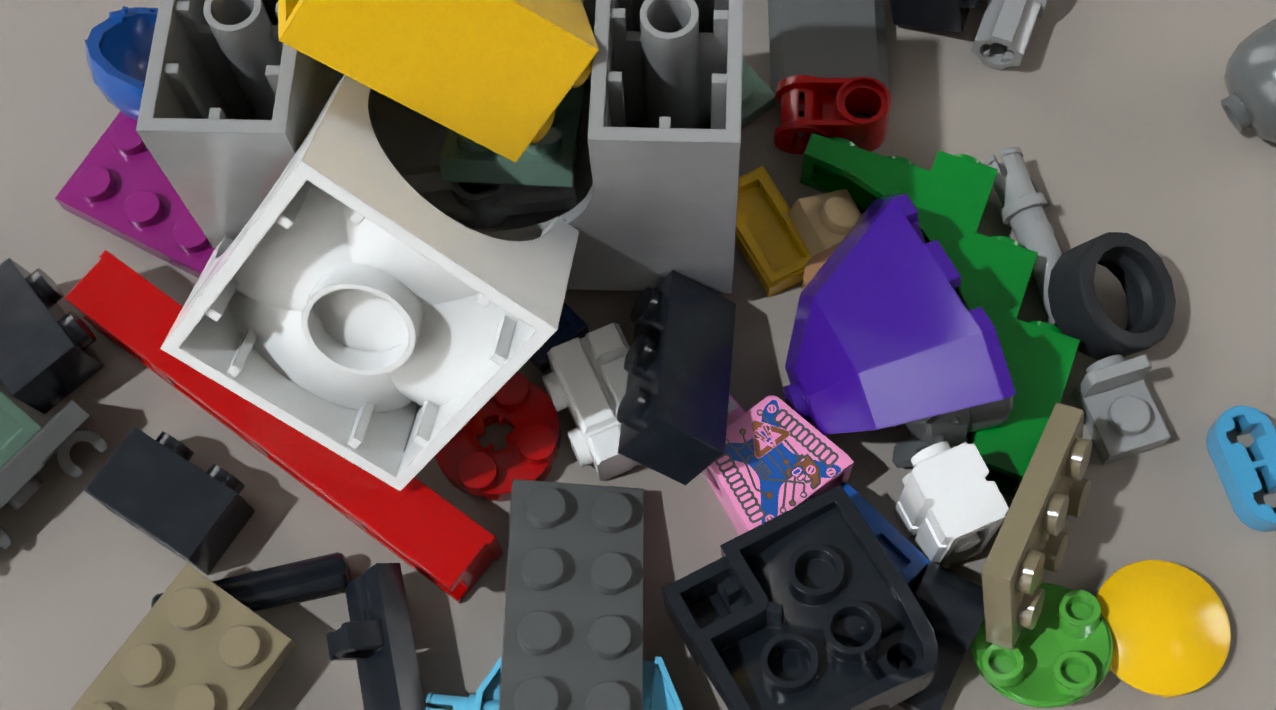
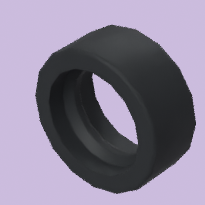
M1107 232L1061 254L1051 270L1048 286L1051 314L1058 328H1060L1061 334L1079 339L1077 351L1096 360L1117 354L1125 357L1149 349L1165 338L1173 324L1176 298L1172 278L1161 257L1145 241L1129 233ZM1096 264L1106 267L1119 280L1126 294L1129 316L1125 330L1117 327L1105 315L1097 299L1094 285Z

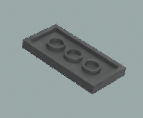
M513 479L510 497L498 710H643V488Z

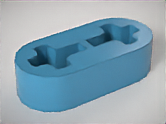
M1234 406L1224 411L1208 429L1206 437L1207 449L1232 508L1240 521L1249 528L1260 532L1275 531L1276 507L1273 509L1269 504L1258 505L1254 500V495L1261 489L1266 494L1276 493V429L1270 419L1258 409L1249 406ZM1234 428L1239 434L1250 433L1253 437L1254 442L1247 449L1242 443L1231 444L1228 440L1227 435Z

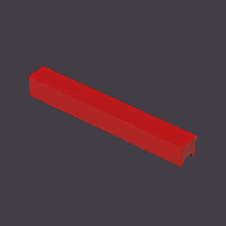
M107 250L99 256L101 259L64 297L72 306L85 315L83 318L91 326L459 604L494 559L498 561L502 556L503 552L494 535L415 477L399 491L161 350L160 348L183 306Z

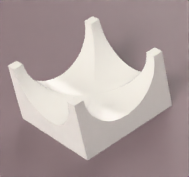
M344 75L333 89L296 153L248 223L234 241L225 236L213 251L160 349L401 491L558 330L579 230L557 216L541 233L539 238L529 241H507L474 231L445 215L408 184L381 148L369 117L368 100L371 88Z

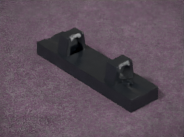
M376 563L367 569L363 575L354 578L344 585L350 622L343 623L341 628L326 635L330 660H356L364 710H426L400 563Z

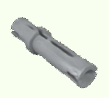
M1019 147L1002 149L998 152L1003 162L998 163L996 156L992 154L984 161L983 165L998 169L993 184L1003 206L999 215L1004 226L1012 227L1017 242L1023 248L1038 252L1031 275L1050 318V324L1058 327L1051 314L1048 286L1051 270L1061 254H1063V251L1047 216L1050 204L1046 195L1037 192L1023 160L1021 149Z

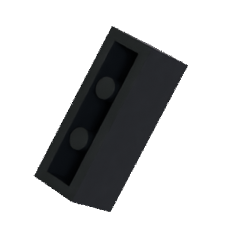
M674 270L654 289L646 288L637 298L631 312V322L635 323L633 342L624 361V369L628 372L626 394L621 400L617 411V421L622 423L618 453L686 486L725 453L736 304Z

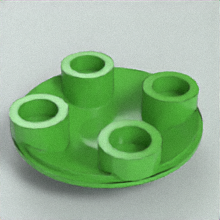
M1041 582L1039 588L1045 590V599L1038 622L1033 630L1025 627L1022 628L1013 651L986 642L985 618L971 644L974 662L981 676L999 694L1022 705L1037 708H1055L1066 706L1085 698L1102 683L1111 665L1113 641L1109 626L1101 614L1100 603L1095 596L1084 590H1072L1057 584Z

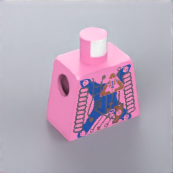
M729 393L725 453L702 472L740 536L838 486L841 482H848L854 461L779 397L769 395L745 412Z

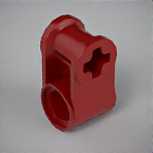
M795 75L784 78L777 83L775 98L781 105L780 125L776 127L774 132V143L781 151L790 154H804L812 133L826 138H845L857 145L858 148L870 152L879 148L885 141L891 97L886 86L877 79L865 76L856 78H820L809 75ZM804 93L805 98H799V94ZM861 112L867 113L872 117L860 119L852 116V114ZM799 113H804V117H799ZM798 132H804V135L799 137Z

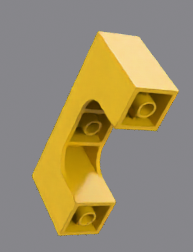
M278 0V37L280 42L515 163L531 142L537 143L547 134L555 117V109L571 87L577 88L587 80L592 72V59L599 51L582 0Z

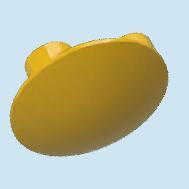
M1139 561L1117 570L1099 589L1096 599L1100 603L1101 614L1109 626L1113 641V655L1109 669L1126 684L1152 695L1164 698H1177L1206 685L1223 667L1231 641L1228 615L1214 589L1195 572L1168 561Z

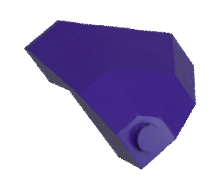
M907 194L885 195L875 199L800 294L785 364L790 384L783 387V394L786 404L823 435L878 430L1003 400L1016 395L995 326L982 307L970 311L966 309L953 289L961 286V275L937 240L925 244L918 222V211Z

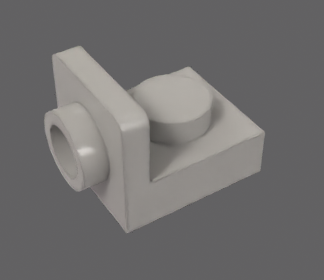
M1117 354L1093 363L1086 369V376L1072 395L1078 409L1084 410V423L1104 465L1163 446L1171 438L1143 380L1152 368L1147 355H1141L1125 361L1123 355Z

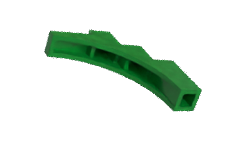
M812 133L804 152L800 183L823 193L847 189L862 214L877 198L885 195L907 194L918 211V222L925 244L937 240L961 275V286L953 288L968 311L982 307L995 326L1016 395L1013 396V409L1010 411L1008 420L1000 426L970 432L967 444H975L989 470L985 478L986 481H995L1001 493L1015 497L1056 402L1061 403L1080 340L1061 334L1060 328L1042 321L1025 322L1017 319L1038 252L1025 249L1017 241L1005 236L988 237L976 233L998 169L983 165L978 159L969 155H951L938 150L931 171L917 167L912 161L901 156L893 155L886 157L858 148L857 145L845 138H826Z

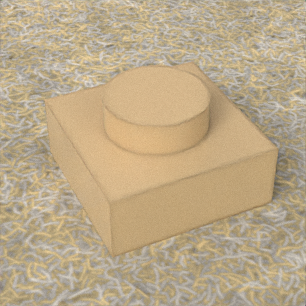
M847 189L797 199L788 212L812 257L842 242L862 216Z

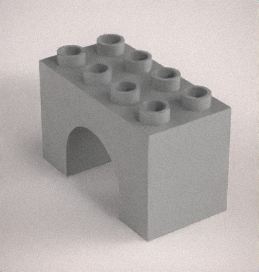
M160 0L136 132L214 250L225 236L234 241L248 223L303 142L333 89L344 76V74L279 41L278 0ZM582 0L599 51L592 59V72L585 81V98L575 165L577 206L568 210L511 215L498 226L489 229L474 228L464 221L457 222L474 231L497 239L529 241L539 238L549 224L557 216L560 217L567 224L579 230L567 285L568 290L644 291L649 287L654 289L674 270L715 293L732 294L741 148L744 0ZM371 89L368 100L371 125L381 148L396 170L440 165V156L448 128ZM478 186L471 190L470 194L479 195L486 193L492 186Z

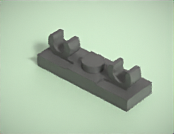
M72 399L0 469V509L7 503L12 509L17 511L44 484L35 474L44 467V464L56 452L61 469L68 475L78 478L83 471L70 460L69 452L71 447L77 442L86 441L91 443L101 453L108 448L105 440L98 433L88 429H77L90 415ZM0 527V546L7 549L12 544V540L8 532Z

